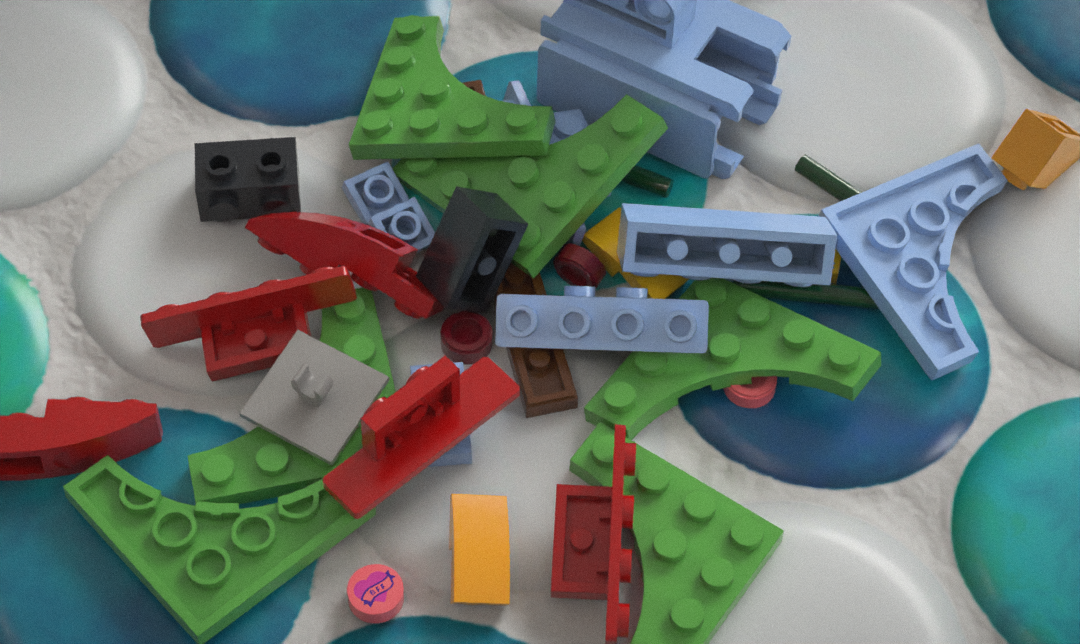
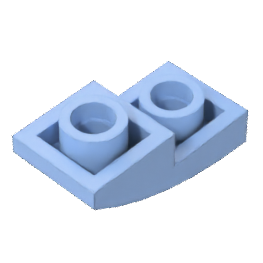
M388 161L343 182L342 190L363 224L370 225L399 238L417 248V253L429 247L435 232L416 198H408Z

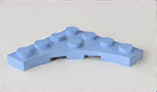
M979 143L821 209L818 215L819 217L827 218L837 234L836 250L931 381L971 363L979 352L959 317L953 296L948 295L946 271L950 265L951 248L957 228L974 208L986 199L1000 193L1008 181Z

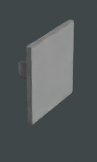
M297 330L239 414L243 419L333 465L361 424L360 418L364 416L368 407L377 400L389 382V377Z

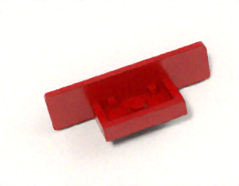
M322 267L312 271L310 274L287 280H268L257 287L237 292H218L210 295L207 299L187 304L164 305L156 311L142 314L140 321L142 329L154 348L202 338L206 372L213 382L271 368L297 330L311 336L307 312L352 302L357 299L347 267Z
M443 356L430 367L423 366L409 377L406 385L388 398L382 397L377 399L368 407L364 416L360 418L363 448L323 477L324 489L353 518L360 519L520 396V386L489 357H482L461 374L460 369L446 356Z
M615 424L612 487L557 484L551 598L607 600L605 644H617V638H628L630 604L619 603V583H631L632 549H621L622 529H633L634 495H623L624 476H635L636 443H626V425Z

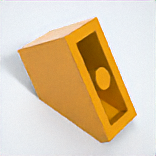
M1025 109L991 158L1004 167L1001 171L1002 174L1014 186L1025 190L1027 186L1045 189L1080 159V133L1056 116Z

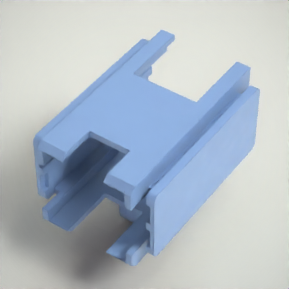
M563 0V3L551 18L544 15L541 19L540 35L557 43L544 40L538 48L537 100L544 106H552V109L557 112L581 109L589 126L612 109L627 94L663 117L668 127L647 153L702 178H709L712 174L720 179H727L731 177L744 156L718 145L716 142L721 118L724 116L738 123L742 117L758 125L767 123L781 101L782 89L773 86L772 83L776 79L780 52L782 49L787 51L790 47L791 35L780 22L730 0Z

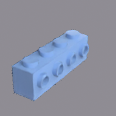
M622 203L617 255L623 272H630L642 277H654L664 274L679 275L692 280L725 278L748 284L772 281L783 282L796 287H808L812 284L831 285L837 234L826 217Z

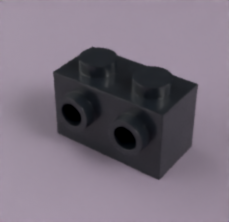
M296 137L194 143L195 193L200 222H230L237 219H251L269 213L301 212Z
M456 186L416 277L446 309L487 314L528 227V223L497 193Z

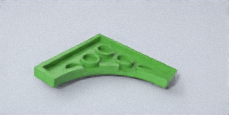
M410 15L394 18L349 142L353 160L547 155L556 122L552 106H529L508 103L484 96L468 88L449 72L441 59V41L444 29L440 16L420 17Z
M626 94L612 109L594 123L561 141L550 144L546 156L401 159L392 169L400 183L443 214L456 186L497 193L528 223V227L511 263L534 279L663 135L668 127L663 117Z
M726 279L694 280L679 299L705 300L708 302L707 351L705 353L633 351L586 404L584 413L586 421L595 426L601 422L615 430V424L626 425V437L633 440L653 420L679 405V397L708 385L714 391L731 387V385L752 384V377H789V384L817 388L854 401L881 367V352Z
M363 287L356 288L357 299L355 301L321 309L322 329L319 341L387 375L389 382L377 399L382 397L388 398L396 390L372 291ZM361 424L333 465L318 459L258 426L229 443L210 450L187 455L195 502L244 504L283 496L303 489L323 479L325 475L363 448Z
M599 422L570 459L569 471L590 486L612 487L615 430ZM625 437L626 443H635L634 441ZM636 443L635 476H624L623 495H634L633 529L629 530L634 538V548L639 561L643 582L641 614L630 644H709L782 542L784 530Z
M108 455L63 486L65 496L197 644L206 643L376 515V507H374L360 519L353 518L324 489L322 479L303 489L279 496L278 503L240 509L239 503L197 501L195 506L163 497L161 490L138 480L122 469Z

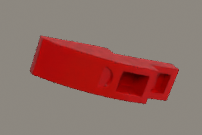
M281 212L251 218L245 226V229L259 237L257 241L263 248L278 255L286 254L300 263L299 268L306 275L322 267L337 268L345 266L349 273L352 272L351 278L355 283L370 291H382L395 300L394 306L407 316L416 319L421 317L427 319L442 312L444 306L417 279V272L409 267L418 249L370 225L321 213Z
M70 397L66 400L47 399L44 417H34L26 413H12L8 416L0 415V481L45 479L84 472L107 455L117 462L138 454L162 441L163 429L157 404L145 403L137 399L110 402L92 401L85 397Z

